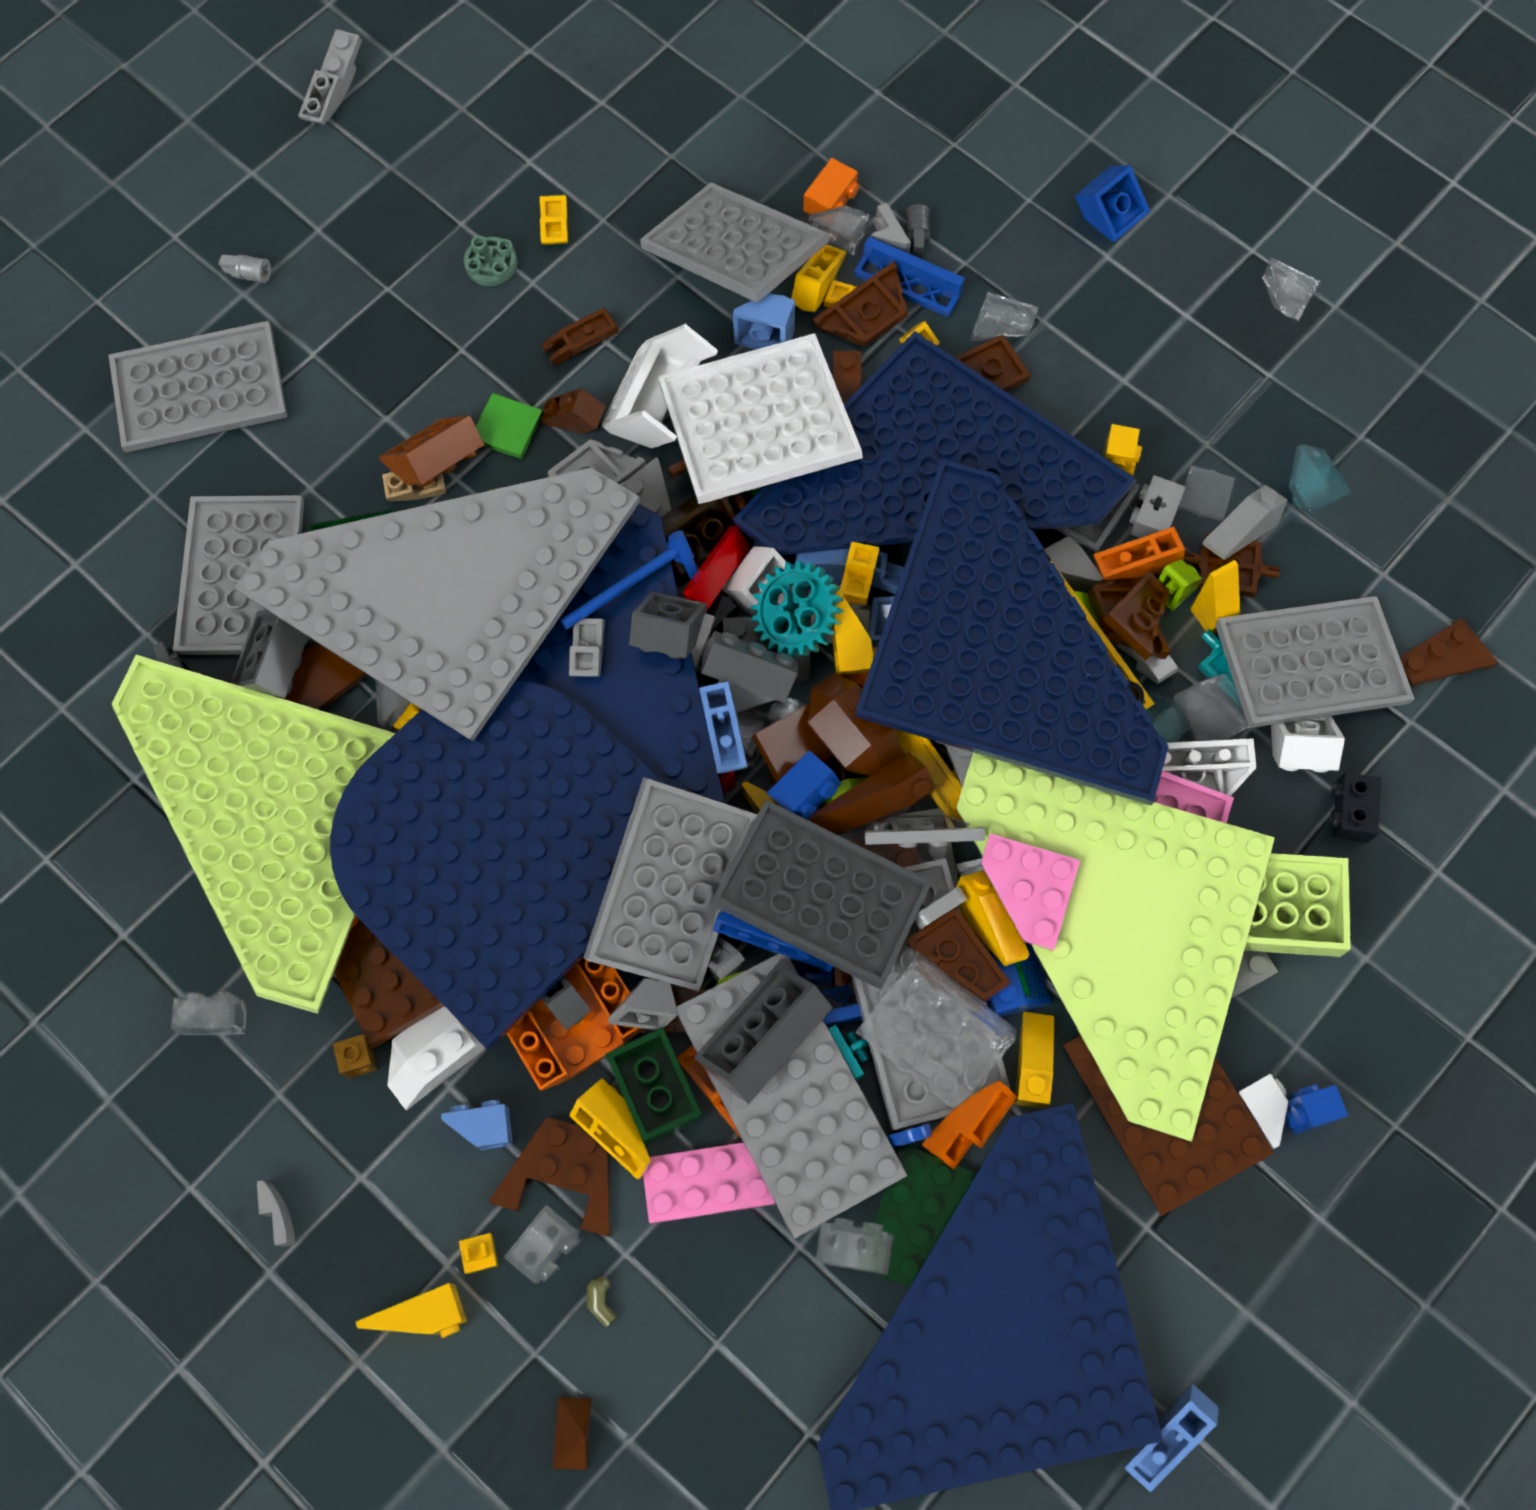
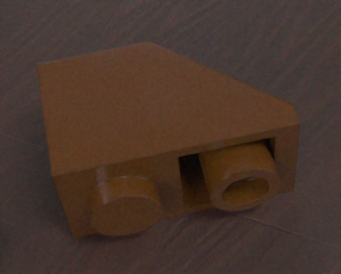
M582 388L549 398L543 406L544 413L540 422L544 425L583 434L597 429L605 405Z

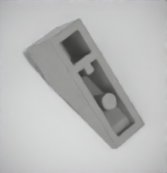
M1264 485L1247 496L1204 539L1203 545L1223 560L1227 559L1278 526L1288 500L1275 490Z

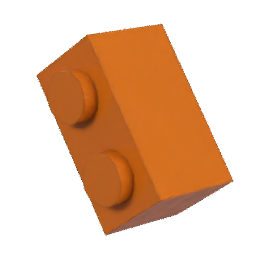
M831 158L805 192L803 211L830 225L835 217L842 215L847 201L856 196L859 190V184L857 183L858 171Z

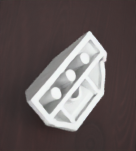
M1254 738L1167 743L1169 747L1162 771L1231 796L1257 768Z
M444 1006L392 1039L388 1087L404 1109L408 1110L486 1048Z

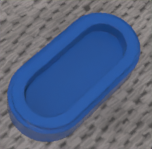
M929 1123L886 1135L893 1148L931 1137L932 1131Z

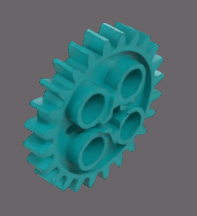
M797 561L795 567L793 564L785 562V571L776 566V576L767 573L765 576L768 583L766 585L758 583V586L763 591L761 594H753V597L758 599L759 602L751 606V609L758 611V614L753 616L751 620L760 623L754 631L760 634L763 633L760 641L769 643V649L774 651L778 649V653H788L797 658L799 652L800 655L806 657L808 656L809 649L819 652L818 643L828 645L825 637L827 634L836 635L832 625H841V622L835 619L836 614L844 613V610L836 607V604L843 601V598L834 595L840 587L831 584L834 578L828 574L825 575L826 570L820 567L816 568V565L810 562L805 566V563ZM811 585V593L805 598V589ZM784 592V600L781 604H778V597ZM816 614L815 623L809 626L810 617ZM789 621V628L783 633V624Z

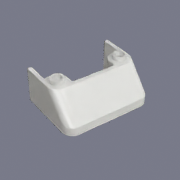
M686 324L646 340L637 350L602 421V428L610 434L649 448L659 447L675 441L677 436L662 423L667 411V405L658 377L698 366L701 360L715 356L718 350Z

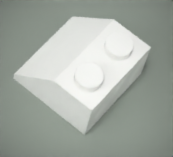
M754 546L722 590L736 601L740 609L755 616L758 614V611L751 609V606L758 604L759 600L754 598L753 594H761L763 591L758 586V583L765 585L768 583L765 576L767 573L776 576V566L785 571L786 561L774 548ZM784 592L779 595L778 604L783 602Z
M1332 716L1271 725L1272 755L1279 768L1287 771L1311 769L1319 773H1325L1328 770L1339 771L1345 738Z

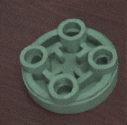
M476 236L471 240V245L464 255V266L471 280L483 286L503 284L514 275L517 269L516 252L509 239Z

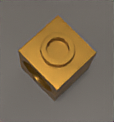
M364 1034L333 1043L339 1074L347 1079L379 1070L374 1048L369 1046Z

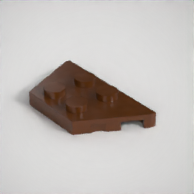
M894 261L812 319L813 326L860 346L867 347L907 318V307L903 298L896 263Z
M1139 577L1100 582L1092 586L1088 593L1106 637L1127 647L1130 646L1103 619L1138 583ZM1158 624L1159 631L1157 637L1153 640L1152 656L1166 659L1170 649Z

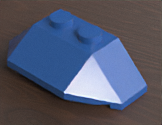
M724 911L717 915L713 931L725 934L728 937L775 954H782L792 960L818 967L828 972L833 967Z

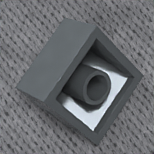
M651 591L632 612L629 645L639 647L644 652L656 651L665 653L675 659L687 658L696 645L707 609V603Z

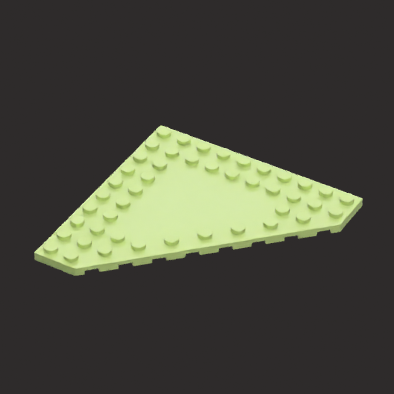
M135 655L112 702L113 710L256 996L318 1014L356 917L342 897L332 869L330 835L333 818L340 798L351 778L363 763L395 733Z
M973 752L956 809L961 819L965 823H970L968 828L984 827L985 841H974L982 857L989 834H993L1080 860L1055 950L1052 951L1032 945L1067 1012H1069L1085 1045L1097 1063L1107 1085L1120 1105L1124 1116L1129 1122L1192 1141L1275 837L1155 802L1150 806Z

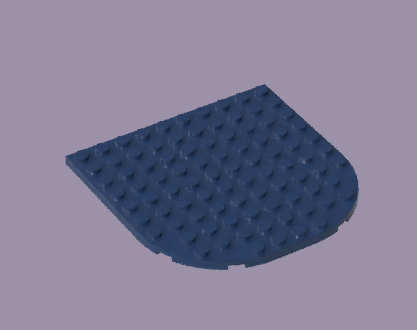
M516 680L473 742L421 710L363 763L345 788L333 818L330 835V856L334 877L342 897L358 919L487 1050H490L584 957L643 777L663 784L666 783L574 700L547 686Z

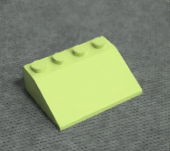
M1271 853L1244 951L1341 957L1351 950L1348 858Z

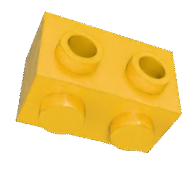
M1112 424L1101 456L1131 476L1134 474L1135 466L1139 462L1142 446L1137 445L1140 429Z

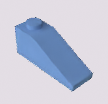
M729 682L700 687L699 690L717 773L723 774L748 768Z
M1191 1384L1159 1420L1164 1441L1138 1447L1125 1464L1124 1469L1151 1492L1217 1426L1219 1407L1195 1385Z

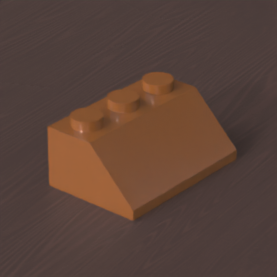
M470 415L446 417L437 420L379 456V459L408 486L419 485L420 487H425L435 481L434 477L436 475L454 470L456 468L455 463L458 461H465L477 455L476 450L484 446V443Z

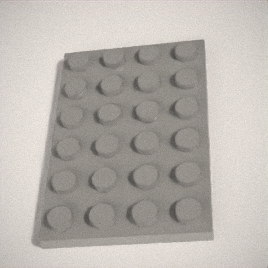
M712 182L640 239L642 249L756 303L762 300L829 242L827 232Z
M269 321L109 354L120 441L125 453L288 418L273 330Z
M302 495L190 496L173 652L178 653V655H241L256 613L265 609L239 593L234 587L268 541L302 533L305 501Z
M1377 596L1218 618L1215 624L1249 728L1410 704L1415 699Z
M643 777L583 958L590 962L700 991L719 934L713 931V927L718 913L723 912L710 904L754 823L757 814Z

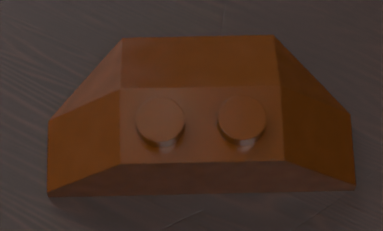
M834 672L811 689L807 725L844 770L871 776L902 756L904 751L894 728L855 717V711L863 690L857 683Z

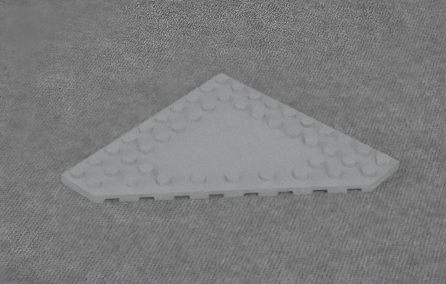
M593 468L582 469L270 540L234 589L473 742L641 500L638 495Z

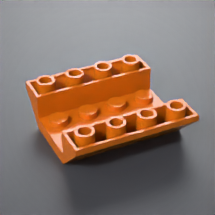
M582 958L564 975L591 1009L581 1022L571 1026L567 1031L540 999L506 1033L540 1091L579 1075L606 1058V1053L626 1045L643 1029L609 1024V1016L630 993L615 968L590 962Z

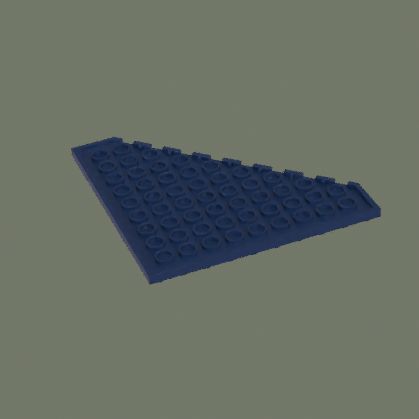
M914 331L844 403L845 410L861 447L863 458L766 485L733 518V523L760 545L774 548L780 555L850 549L851 542L871 546L911 543L914 541L940 461L944 459L997 474L1003 483L1002 487L1009 498L1012 497L1023 514V520L1030 530L1100 524L1135 485L1136 478Z
M941 459L858 702L855 717L1152 806L1169 747L1165 739L1157 733L1152 725L1153 720L1141 701H1137L1129 688V682L1118 665L1115 666L1111 660L1105 644L1096 630L1093 631L1086 620V614L1076 598L1070 595L1059 571L1053 563H1050L1035 533L1024 522L1023 514L1012 497L1009 498L1002 487L1003 483L999 476L995 473Z
M638 504L516 680L547 686L574 700L667 785L725 804L692 653L690 652L687 658L675 659L665 653L656 651L644 652L639 647L629 645L632 612L651 591L679 597L671 561L584 618L605 620L600 677L569 676L570 646H573V626L566 630L560 620L668 549L661 516Z
M1073 1103L1011 1117L817 1444L831 1510H859L1164 1441Z

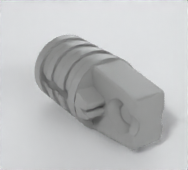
M221 255L219 260V266H221L223 272L232 275V277L266 283L270 278L271 265L268 259L246 255Z

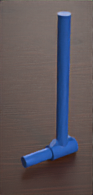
M676 531L669 535L668 549L562 618L560 620L562 626L566 630L672 560L683 564L690 580H692L698 568L693 559L694 554L683 531Z

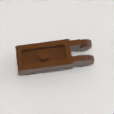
M603 307L559 330L557 334L549 339L547 338L541 344V347L547 353L558 349V351H555L550 356L552 364L558 365L567 361L571 355L573 357L619 332V329L606 308Z

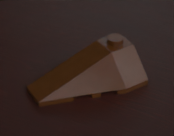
M906 752L814 812L809 818L812 823L834 834L841 835L884 821L889 817H896L907 813L930 798L935 787L926 766L911 753Z

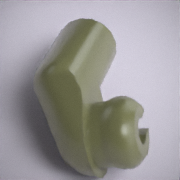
M597 1276L595 1280H590L587 1285L586 1306L600 1323L607 1328L617 1318V1315L605 1303V1293L610 1288L608 1279L604 1276Z

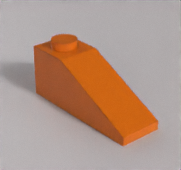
M1173 526L1095 553L1093 558L1103 580L1143 577L1148 571L1153 575L1161 574L1168 564L1180 559L1183 561L1185 548Z

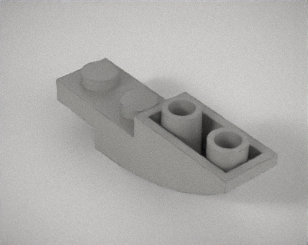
M335 29L321 70H315L298 115L300 119L324 125L335 113L357 70L354 61L362 42L359 35Z

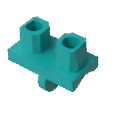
M836 1025L828 1028L856 1082L861 1080L864 1073L854 1054L857 1055L861 1063L869 1059L864 1051V1048L869 1045L867 1037L858 1040L853 1031L848 1033L846 1038L851 1045L848 1047Z

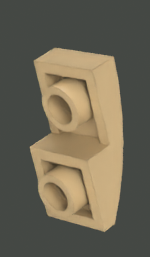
M393 472L382 475L388 501H409L446 494L444 478L441 473L434 477L435 481L425 487H420L419 485L408 486Z

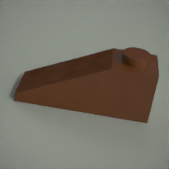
M833 351L832 377L843 405L861 387V351Z

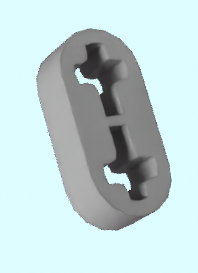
M960 887L955 888L919 911L914 920L915 925L920 931L965 902L967 897Z

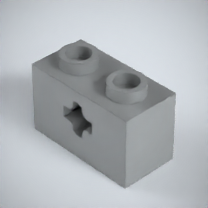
M1155 475L1150 485L1144 483L1138 498L1143 503L1141 508H1134L1129 523L1134 524L1130 534L1141 538L1170 528L1185 486Z

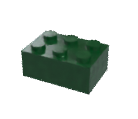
M663 1027L605 1054L646 1146L703 1119Z

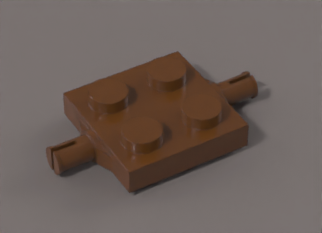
M1205 533L1203 541L1209 535V533ZM1257 541L1251 542L1225 560L1205 547L1202 542V550L1199 554L1185 551L1183 559L1185 563L1197 565L1199 576L1202 577L1197 587L1199 589H1202L1210 573L1235 560L1238 563L1239 595L1252 598L1257 593V584L1260 576L1277 579L1280 572V567L1263 565L1261 558L1262 542Z

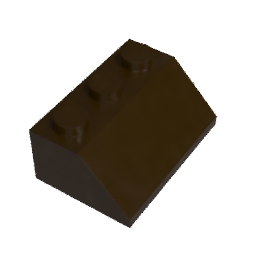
M694 495L661 518L666 542L668 543V537L673 532L683 531L699 570L727 529L735 526L733 518L736 514L727 497L698 504L696 495ZM740 530L745 539L748 538L746 533ZM672 560L674 577L681 584L689 578L683 564Z

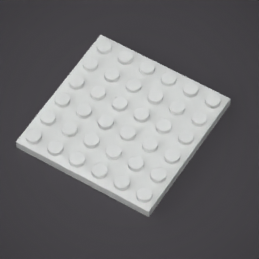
M815 333L658 377L698 504L863 458L861 447Z

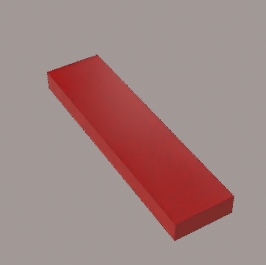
M737 525L727 529L683 591L686 599L707 603L706 611L750 549Z

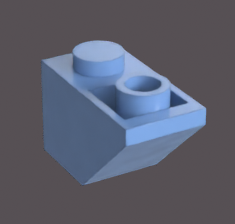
M500 1100L482 1102L480 1108L469 1109V1105L450 1107V1112L441 1114L442 1121L480 1150L513 1146L509 1108L505 1104H500Z

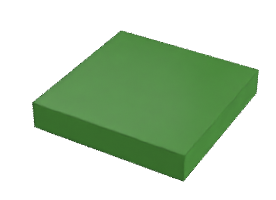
M492 393L476 425V429L484 443L483 447L522 460L540 423L543 411Z

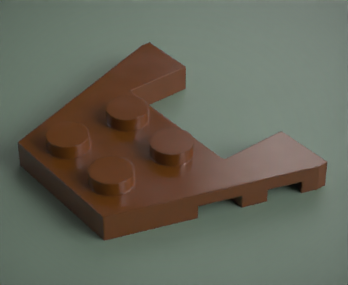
M547 1117L491 1196L489 1203L518 1211L527 1181L532 1179L590 1196L580 1229L610 1237L609 1153L581 1126Z

